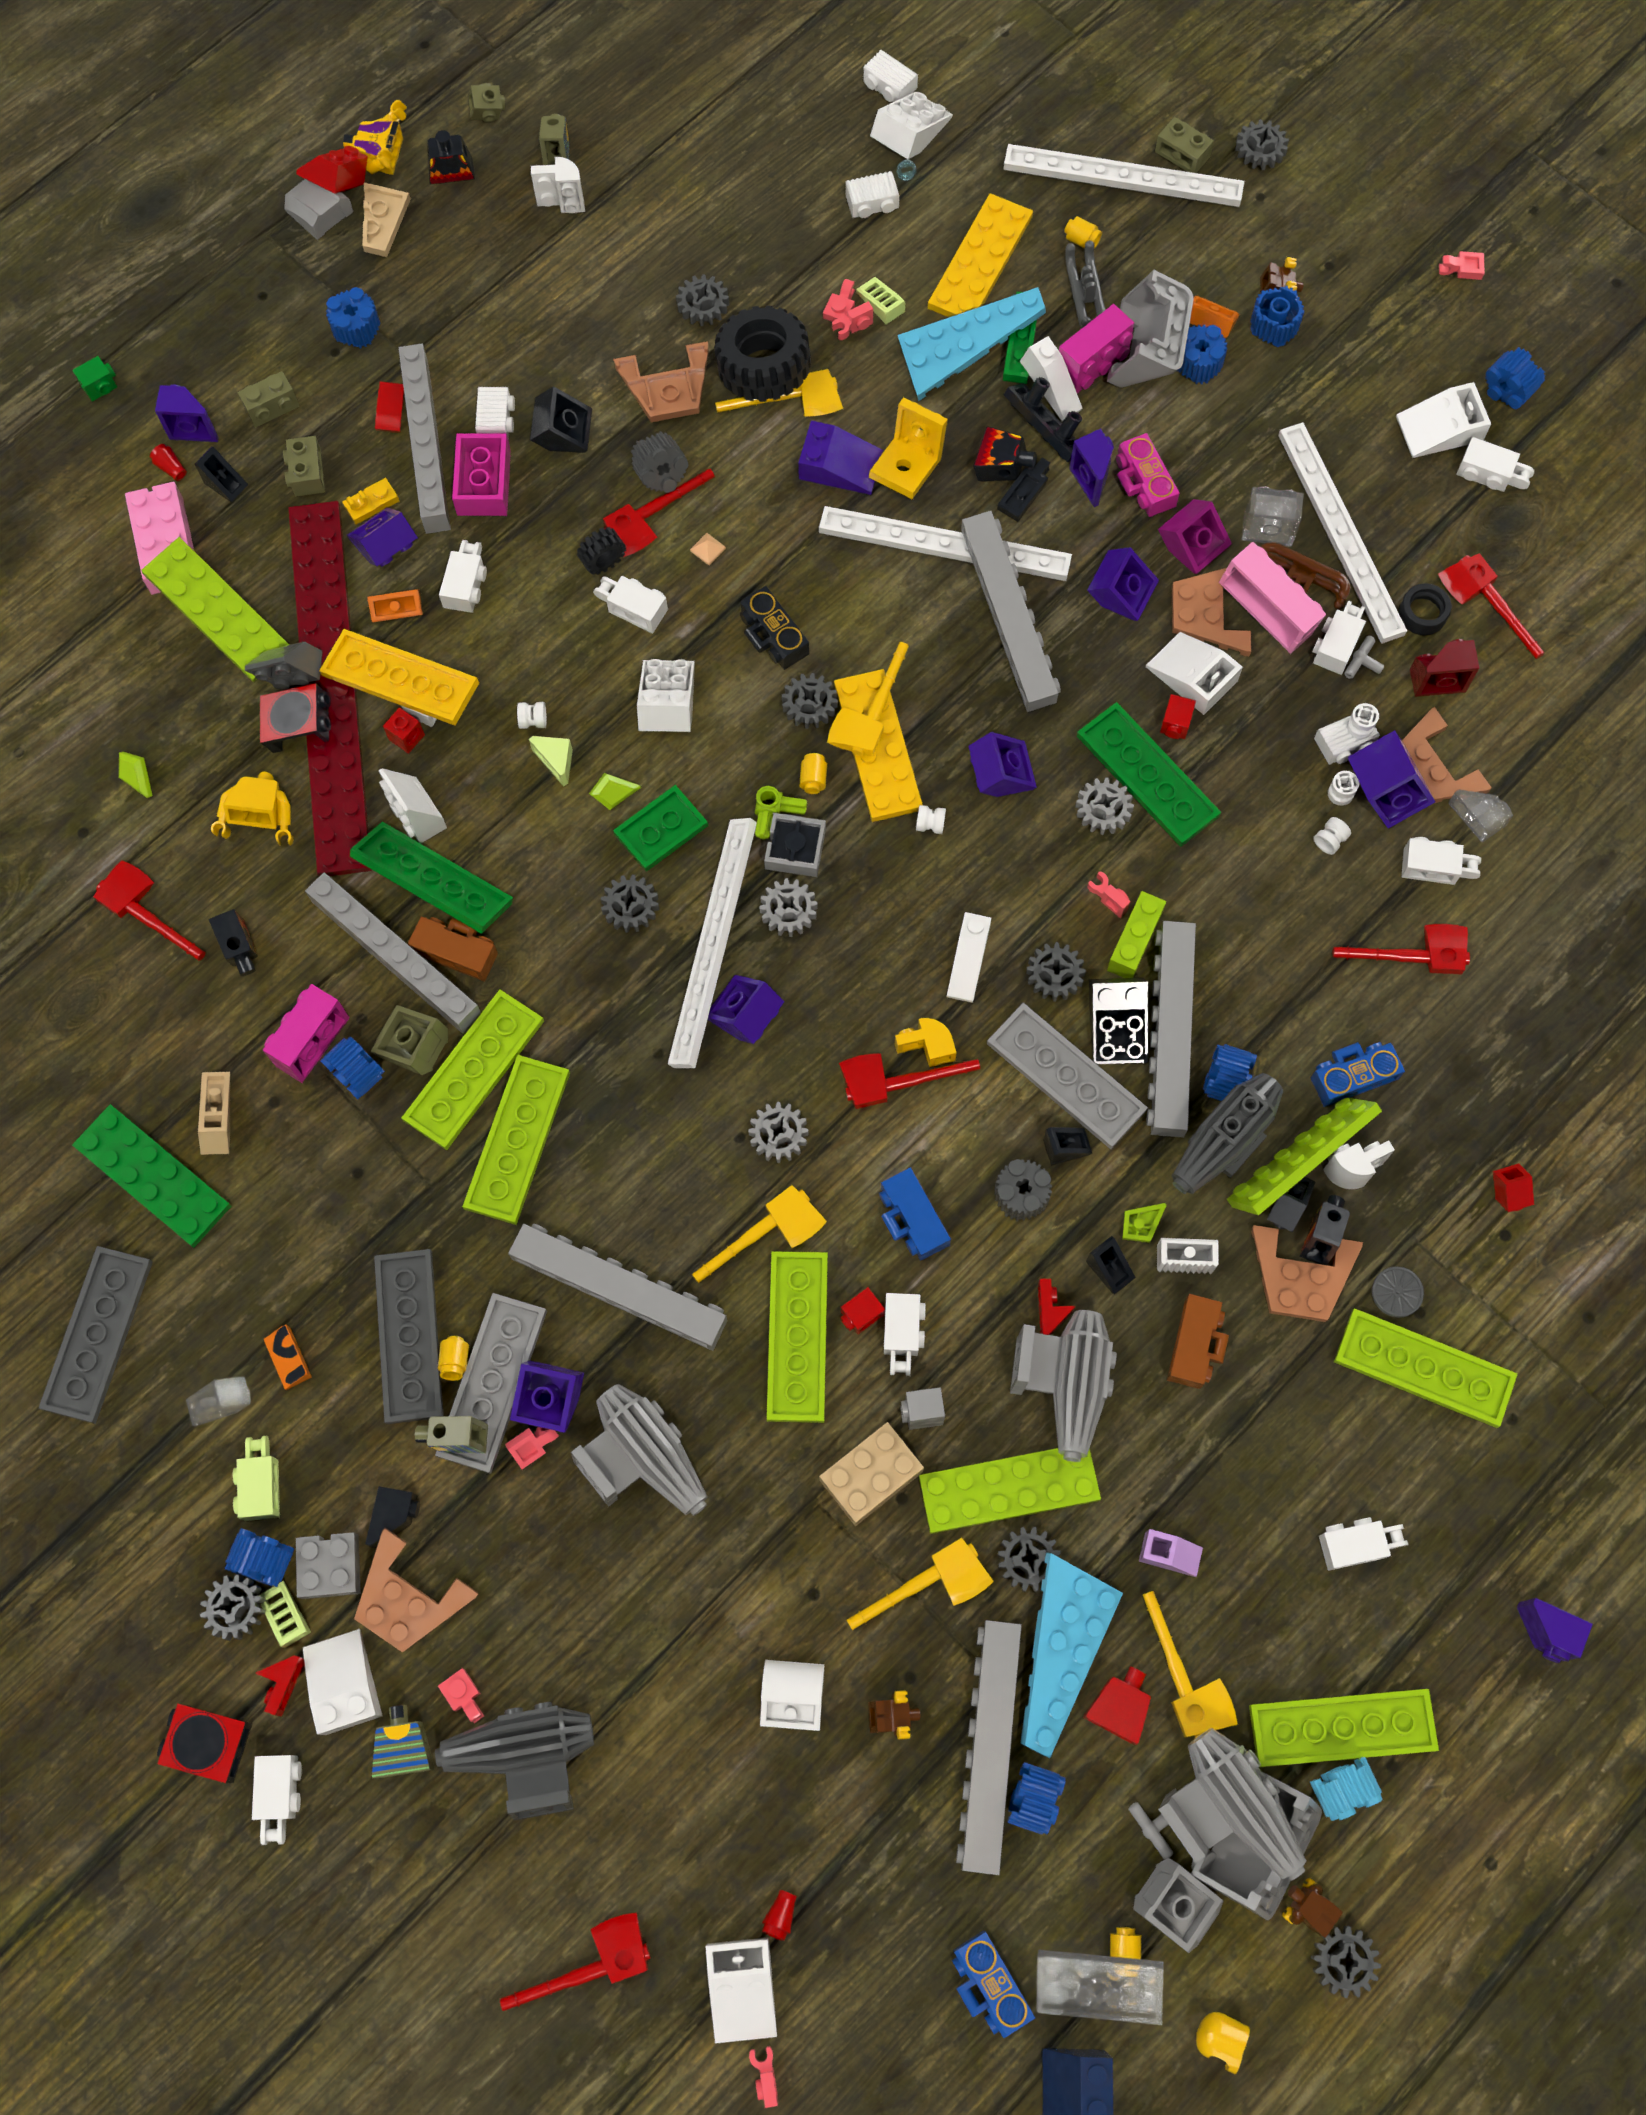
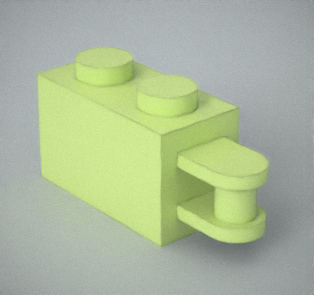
M262 1436L261 1439L257 1440L247 1437L245 1440V1459H237V1467L233 1469V1482L237 1485V1496L233 1499L234 1513L238 1514V1518L244 1521L280 1518L278 1459L270 1456L268 1436ZM254 1451H261V1457L254 1458Z

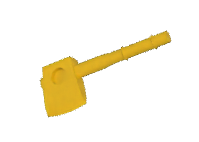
M829 369L809 373L798 389L794 388L793 392L787 396L784 394L780 399L774 401L773 398L767 399V402H775L802 396L805 417L825 415L843 409L837 392L836 378L831 377ZM745 397L716 402L715 406L718 413L752 405L757 406V404L766 402H760L759 399L749 401Z
M899 642L867 716L848 708H842L832 723L827 743L851 751L857 756L874 755L884 731V724L879 722V718L887 702L893 683H895V678L902 661L905 659V654L909 647L908 644Z
M791 1185L766 1204L769 1215L747 1230L738 1240L727 1246L726 1249L705 1265L703 1264L692 1276L698 1283L707 1276H711V1273L732 1257H736L735 1255L744 1248L756 1242L776 1226L791 1248H794L811 1238L827 1221L809 1202L810 1199L803 1190L798 1191Z
M960 1538L931 1556L934 1566L910 1579L897 1590L886 1594L887 1596L859 1611V1613L846 1621L850 1628L854 1630L939 1579L942 1580L954 1606L975 1597L994 1581L977 1559L978 1553L971 1543L967 1545Z
M1154 1591L1143 1594L1148 1608L1147 1611L1150 1613L1160 1640L1159 1642H1161L1170 1673L1180 1696L1179 1699L1171 1703L1184 1737L1194 1735L1197 1738L1210 1728L1218 1730L1238 1725L1232 1700L1220 1678L1193 1691Z

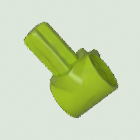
M772 786L760 788L756 794L755 814L758 818L755 836L763 840L770 838L773 813L780 814L781 812L804 815L807 810V800L784 797L783 792H778ZM768 799L774 801L771 805H766L762 802Z

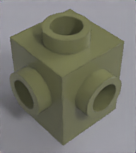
M489 83L471 85L467 97L471 120H483L485 122L499 120L501 111L505 109L504 95H500L499 85H491Z

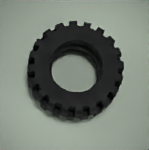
M766 305L765 308L754 306L751 310L743 309L739 311L737 316L732 315L728 318L727 324L724 323L715 338L714 349L719 377L724 386L740 398L744 396L746 400L753 401L754 399H759L760 402H767V399L772 398L773 401L780 399L784 394L786 396L791 394L794 388L798 389L809 374L811 357L807 331L802 321L798 320V317L791 312L787 314V310L783 308L774 309L773 306ZM759 350L778 351L771 356L763 358L748 356Z

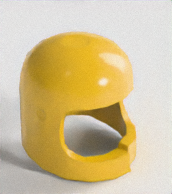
M1220 2012L1209 2013L1204 2017L1197 2030L1196 2046L1198 2051L1206 2058L1214 2056L1226 2062L1225 2070L1236 2074L1248 2041L1250 2027Z

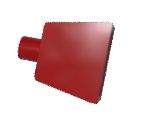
M1130 1666L1124 1681L1111 1677L1088 1708L1083 1718L1133 1745H1138L1151 1696L1140 1691L1146 1674Z

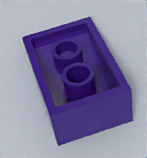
M811 421L798 462L799 479L872 495L875 481L869 478V472L883 454V450L835 425Z

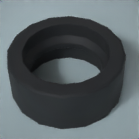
M1429 583L1418 584L1410 588L1400 604L1399 615L1406 629L1412 633L1422 636L1432 635L1440 631L1446 624L1452 608L1451 600L1447 593L1436 585ZM1416 599L1430 600L1438 607L1440 611L1439 617L1435 620L1420 619L1412 612L1410 605Z

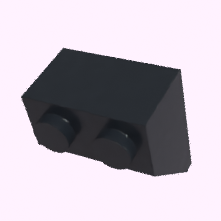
M551 387L535 397L530 441L549 451L587 452L592 408L558 388Z

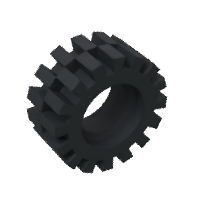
M606 527L605 530L603 528L599 529L598 533L596 531L592 532V536H587L585 538L586 542H581V548L577 549V557L587 571L593 575L595 573L598 575L601 571L607 572L609 567L612 569L615 567L614 563L621 561L620 557H624L626 545L613 528Z

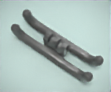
M1091 240L1085 243L1084 255L1086 266L1082 268L1080 280L1075 262V245L1073 243L1067 244L1065 251L1067 272L1081 329L1092 321L1087 316L1084 303L1094 302L1097 316L1106 310L1095 265L1094 242Z

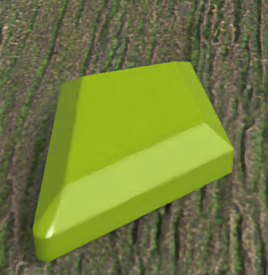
M120 752L118 778L146 798L152 797L144 758Z
M604 773L589 794L607 809L611 810L638 791L641 786Z
M1162 1203L1125 1211L1122 1240L1150 1243L1166 1208V1204Z

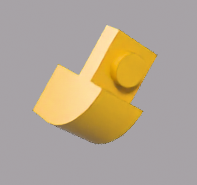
M921 1018L918 1023L919 1030L908 1028L895 1035L897 1054L924 1048L929 1067L956 1060V1049L952 1035L948 1028L937 1020Z

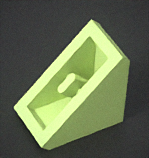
M532 736L529 739L532 751L563 786H566L569 780L573 751L570 739Z

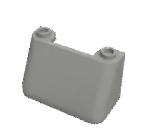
M1153 270L1122 299L1120 310L1134 322L1129 359L1125 363H1115L1110 367L1107 382L1122 388L1173 374L1181 368L1193 306V294L1186 285Z
M1271 1777L1279 1788V1802L1304 1855L1320 1822L1322 1809L1311 1797ZM1234 1832L1215 1844L1212 1850H1208L1206 1856L1197 1863L1193 1860L1191 1866L1193 1869L1191 1875L1265 1920L1271 1919L1275 1914L1291 1882L1288 1877L1281 1879Z

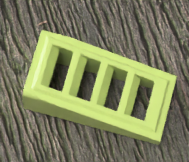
M876 277L856 289V293L865 303L869 301L873 311L885 324H888L905 312V301ZM872 287H875V289L872 290L871 292H869V293L866 292V291H868L869 289H871ZM878 292L881 293V294L878 295L877 297H875V298L873 297V296H874L875 294H877Z
M285 1581L259 1595L266 1598V1601L261 1606L266 1610L265 1615L281 1647L286 1648L311 1633ZM282 1592L283 1597L270 1605L268 1599ZM284 1603H287V1608L283 1609L277 1614H274V1609H276ZM291 1612L293 1617L280 1624L278 1620ZM296 1623L297 1627L286 1634L283 1630Z

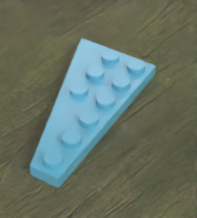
M1037 287L899 334L898 339L918 401L926 397L925 393L934 387L939 388L943 385L944 380L954 373L959 374L989 353V349L997 343L1002 344L1008 340L1010 334L1018 329H1024L1044 315L1046 309L1039 288Z
M1046 1552L1045 1563H1047L1045 1580L1042 1579L1041 1591H1043L1041 1609L1038 1611L1032 1654L1034 1664L1032 1675L1029 1676L1028 1686H1030L1028 1705L1025 1706L1021 1744L1050 1758L1123 1593L1054 1554Z

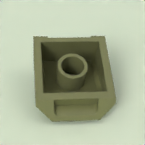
M396 1005L370 1052L402 1068L424 1075L433 1071L434 1063L444 1045L448 1043V1028L437 1018Z

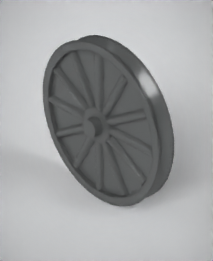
M1390 1267L1383 1270L1375 1278L1372 1285V1297L1376 1306L1383 1313L1401 1318L1413 1314L1421 1306L1424 1298V1289L1418 1276L1409 1269Z

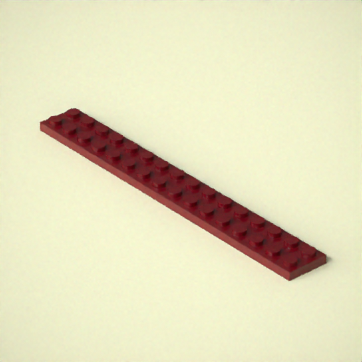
M339 501L288 507L299 643L305 641L322 650L321 667L343 629L351 631ZM320 673V680L309 682L308 685L316 683L330 696L329 719L331 730L329 731V741L324 742L315 734L306 735L317 875L320 877L323 873H326L331 877L372 871V869L350 857V849L369 833L356 688L323 677Z

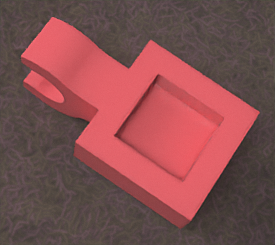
M1460 251L1457 257L1443 256V264H1439L1440 275H1449L1457 272V278L1482 280L1485 274L1484 253Z
M845 279L840 294L832 293L823 311V319L833 322L836 319L846 317L847 311L855 308V301L851 300L855 289H853L854 281Z
M868 301L847 311L846 317L834 320L832 322L833 331L839 328L843 329L838 332V339L844 340L849 336L850 332L854 333L864 330L873 324V307Z
M1099 872L1097 879L1102 884L1095 885L1090 881L1087 887L1090 892L1097 894L1101 898V902L1121 918L1128 911L1131 901L1123 890L1116 889L1111 884L1108 886L1107 875Z
M537 1427L536 1432L533 1434L530 1428H528L505 1445L520 1468L524 1469L544 1455L546 1452L543 1446L555 1440L559 1435L555 1430Z
M464 1668L438 1686L455 1712L463 1707L469 1720L474 1723L485 1717L474 1701V1698L481 1693Z
M771 2046L766 2047L767 2058L764 2061H759L756 2058L755 2049H751L749 2054L751 2064L760 2070L761 2079L756 2080L758 2100H764L765 2108L778 2106L779 2102L772 2064L773 2050Z

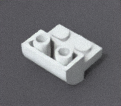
M555 157V165L531 166L537 206L560 205L561 213L585 212L579 170L572 161L563 157Z
M1376 1141L1362 1149L1359 1143L1351 1147L1349 1144H1345L1334 1151V1155L1328 1158L1329 1163L1323 1170L1327 1177L1337 1186L1345 1189H1358L1366 1185L1376 1173L1375 1168L1383 1165L1394 1152V1148L1390 1141L1381 1145Z
M765 1660L760 1726L820 1731L824 1664Z

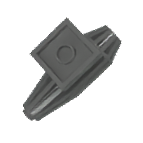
M1262 1073L1236 1085L1189 1139V1146L1172 1174L1174 1180L1172 1184L1178 1191L1183 1194L1187 1192L1193 1194L1223 1172L1231 1178L1267 1137L1263 1132L1275 1119L1283 1094V1088L1278 1081L1270 1075Z
M552 1702L534 1705L535 1709L523 1711L522 1708L505 1710V1715L498 1716V1719L440 1741V1748L435 1749L437 1767H443L444 1772L506 1774L509 1801H506L507 1813L514 1821L574 1810L566 1763L594 1745L590 1714L560 1708L558 1705L552 1706Z

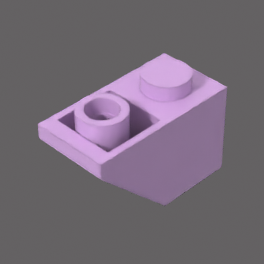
M1149 1529L1145 1532L1139 1562L1197 1577L1203 1548L1180 1537Z

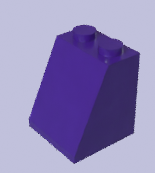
M1395 730L1348 757L1368 801L1387 828L1396 825L1436 802L1406 746Z

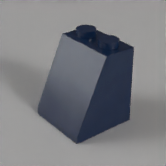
M1042 2048L1043 2115H1113V2058L1105 2050Z

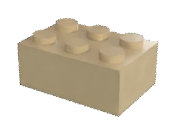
M887 1422L821 1474L819 1478L820 1482L848 1518L857 1526L922 1474L924 1467Z

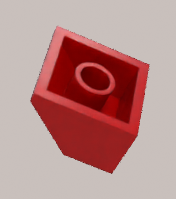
M345 146L343 149L331 150L329 153L317 156L298 168L296 174L335 194L364 185L368 156L360 153L355 147Z

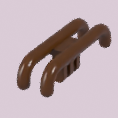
M1269 542L1260 546L1276 565H1280L1284 570L1288 571L1287 576L1291 580H1294L1299 585H1304L1303 589L1306 594L1312 583L1334 593L1336 596L1334 602L1335 609L1340 610L1344 607L1351 589L1350 582L1344 574L1281 544Z

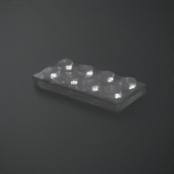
M1038 1950L1037 2013L1162 2025L1164 1961Z

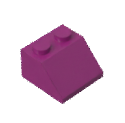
M1193 499L1158 529L1168 551L1194 574L1201 571L1232 544L1212 501Z

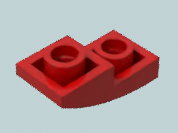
M380 381L375 430L401 433L402 410L404 406L403 384Z

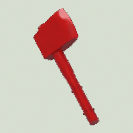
M709 468L678 486L674 491L652 500L637 510H634L627 504L603 518L604 526L610 527V529L613 528L626 545L624 557L643 549L657 538L653 530L644 521L646 518L662 510L678 498H682L683 495L702 484L705 485L715 475Z
M1480 553L1472 557L1467 555L1458 563L1438 573L1446 589L1461 604H1465L1482 592L1493 608L1508 623L1510 629L1515 632L1527 647L1526 650H1529L1535 659L1540 658L1544 654L1537 641L1533 639L1521 624V620L1517 619L1508 604L1492 585L1498 576Z
M122 860L114 867L106 879L97 885V892L93 897L115 915L122 918L129 913L146 926L159 932L165 939L170 940L198 961L204 958L205 952L198 948L195 943H191L174 931L172 927L170 928L154 914L138 904L154 884L140 869Z
M1453 924L1424 925L1426 950L1350 948L1347 946L1333 947L1332 956L1334 958L1428 963L1429 973L1462 975L1466 965L1470 963V953L1467 952L1468 929L1467 927Z
M881 1053L860 1055L839 1063L847 1086L845 1088L847 1100H852L855 1109L887 1102V1092L980 1070L979 1060L975 1059L885 1079Z
M637 1912L611 1918L590 1929L601 1960L572 1970L563 1976L500 1998L502 2010L505 2011L516 2006L520 2007L524 2003L549 1994L552 1995V1993L565 1988L581 1985L605 1975L609 1976L613 1984L647 1971V1960L651 1959L647 1944H643Z

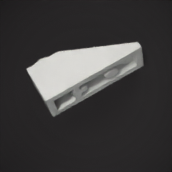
M1049 336L1030 346L1020 362L1034 382L1036 378L1042 377L1050 383V387L1044 397L1063 422L1068 412L1075 411L1078 413L1082 410V405L1063 356Z
M965 912L947 992L948 998L973 1003L990 930V917Z

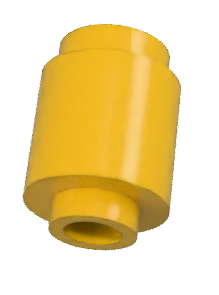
M1078 216L1074 220H1069L1064 231L1067 234V240L1084 249L1085 243L1089 240L1094 242L1095 249L1102 236V231L1098 230V226Z
M809 753L804 756V760L801 762L799 786L808 794H818L826 788L827 763L823 755Z
M449 1336L441 1341L438 1370L440 1371V1377L445 1380H460L466 1371L469 1344L462 1337Z
M1116 1927V1933H1110V1965L1113 1966V1974L1138 1975V1967H1141V1935L1135 1934V1928Z

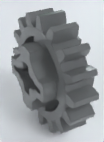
M1259 120L1257 125L1251 121L1249 127L1243 126L1241 133H1238L1235 151H1239L1238 158H1245V165L1250 162L1253 163V169L1257 165H1261L1262 170H1265L1266 165L1274 168L1275 162L1281 163L1287 153L1289 139L1285 138L1286 131L1279 132L1280 125L1278 124L1273 127L1271 126L1272 121L1263 124V121Z
M705 274L699 280L696 276H693V282L690 283L685 280V288H678L679 294L676 295L678 312L682 313L684 320L690 317L692 325L696 321L700 322V326H703L705 321L713 325L714 318L720 321L722 320L721 313L727 314V306H729L728 289L723 288L722 281L715 283L714 276L709 280L706 279Z
M811 673L810 678H806L804 674H801L800 681L792 678V686L785 685L786 694H782L783 712H787L788 720L795 718V726H799L803 722L805 723V729H808L812 723L816 728H819L820 721L827 724L828 716H835L834 708L838 707L837 691L832 690L831 681L826 684L824 683V676L815 679L814 673ZM795 695H797V699L795 700V704L793 705V698ZM824 698L827 699L825 707L822 706Z
M624 875L621 876L620 883L612 880L613 888L605 887L606 896L601 897V903L605 905L601 909L603 915H607V923L609 924L614 921V928L616 930L624 926L625 933L629 932L630 927H634L635 931L639 932V925L641 924L646 928L649 927L648 918L655 920L656 915L653 911L659 910V904L656 902L659 900L658 894L653 892L654 886L652 884L646 886L645 878H641L639 882L636 881L635 875H632L630 880H626ZM640 891V892H642L645 896H641V895H639L637 892ZM633 897L634 902H631V905L627 910V905H629L631 898ZM613 909H615L617 912H621L623 916L621 917L618 914H616Z
M1058 942L1055 943L1054 948H1050L1048 944H1045L1043 952L1036 949L1035 957L1029 958L1028 964L1030 966L1027 967L1026 974L1031 976L1028 978V984H1036L1033 992L1037 993L1041 990L1043 992V999H1046L1048 995H1052L1053 1001H1056L1058 995H1061L1064 1000H1067L1068 992L1075 995L1078 990L1076 986L1082 987L1084 980L1081 977L1085 976L1086 970L1081 967L1084 964V960H1076L1078 951L1068 952L1069 945L1060 949ZM1051 957V959L1048 960L1047 962H1042V961H1044L1045 959ZM1053 969H1057L1059 975L1054 974ZM1065 981H1069L1068 984L1061 986Z
M1021 1527L1019 1536L1012 1531L1009 1534L1011 1542L1003 1540L1001 1543L1006 1550L998 1551L997 1556L1004 1558V1561L998 1564V1568H1005L1007 1571L1002 1578L1007 1579L1011 1577L1013 1579L1011 1583L1012 1588L1018 1583L1022 1584V1592H1026L1029 1585L1032 1586L1034 1592L1039 1590V1583L1042 1584V1579L1045 1580L1046 1571L1039 1577L1038 1567L1041 1563H1045L1046 1552L1052 1553L1055 1556L1061 1554L1060 1551H1053L1052 1549L1056 1543L1055 1539L1047 1542L1045 1540L1047 1532L1044 1531L1040 1536L1036 1535V1527H1033L1030 1533H1026L1025 1528ZM1031 1540L1041 1544L1045 1550H1039L1034 1547ZM1019 1542V1554L1010 1557L1012 1548ZM1026 1550L1031 1557L1035 1556L1037 1559L1032 1564V1570L1028 1562H1022V1559L1026 1556ZM1013 1569H1020L1026 1573L1028 1579L1020 1577Z
M237 1574L232 1579V1577L226 1575L224 1576L223 1584L217 1581L213 1582L215 1587L213 1592L205 1591L209 1599L208 1601L201 1602L200 1605L206 1607V1611L201 1613L200 1617L208 1619L204 1627L209 1630L213 1629V1636L218 1638L222 1636V1639L231 1641L232 1637L242 1640L243 1632L251 1635L253 1634L251 1626L253 1624H261L257 1617L258 1614H265L266 1610L260 1608V1604L264 1603L266 1598L258 1596L262 1588L257 1585L253 1586L254 1581L252 1579L246 1578L244 1580L243 1576ZM237 1588L243 1589L248 1596H241V1592ZM218 1619H225V1623L229 1627H224Z
M1344 1925L1343 1933L1340 1932L1338 1927L1334 1926L1332 1928V1936L1322 1937L1324 1940L1323 1944L1314 1943V1946L1319 1950V1954L1311 1955V1959L1318 1961L1319 1966L1312 1970L1316 1974L1322 1973L1323 1976L1319 1980L1321 1985L1324 1986L1330 1983V1993L1335 1994L1340 1989L1341 1997L1348 1998L1349 1991L1351 1990L1355 1997H1360L1359 1988L1362 1987L1370 1991L1371 1987L1368 1981L1370 1979L1378 1981L1379 1978L1373 1973V1969L1381 1968V1964L1374 1962L1373 1958L1379 1955V1951L1370 1950L1369 1947L1373 1940L1371 1938L1362 1940L1363 1931L1357 1929L1352 1935L1350 1926ZM1338 1941V1947L1332 1953H1328L1330 1947ZM1354 1942L1362 1949L1365 1958L1360 1957L1355 1951ZM1347 1956L1352 1959V1964L1346 1965L1345 1968V1966L1340 1964V1959ZM1327 1965L1332 1966L1337 1972L1338 1981L1331 1976ZM1364 1970L1361 1977L1354 1982V1976L1359 1971Z

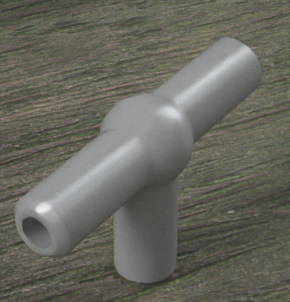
M1367 636L1359 650L1354 652L1353 659L1344 673L1347 678H1353L1361 664L1377 674L1382 672L1384 665L1368 656L1375 643L1374 637Z
M1133 1803L1129 1807V1811L1142 1828L1143 1835L1151 1840L1163 1859L1171 1857L1173 1851L1159 1833L1168 1825V1822L1162 1814L1151 1821L1139 1803Z

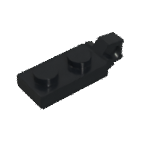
M1041 458L1034 469L1032 467H1025L998 503L997 510L1019 522L1048 481L1046 474L1050 470V462Z

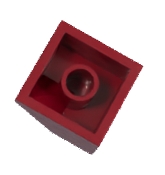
M1456 639L1448 642L1438 655L1422 654L1415 657L1410 667L1415 697L1466 693L1479 670L1474 640Z

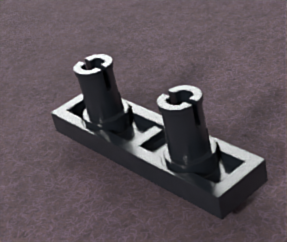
M1036 378L1031 389L1024 383L1008 387L1004 396L1010 401L1011 405L1026 418V421L1042 435V438L1058 452L1062 459L1070 462L1073 444L1077 440L1073 434L1082 421L1081 415L1075 411L1068 412L1063 423H1061L1041 402L1050 387V383L1045 378Z

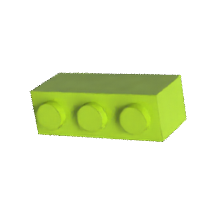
M1141 891L1110 959L1108 972L1123 978L1134 977L1167 901Z

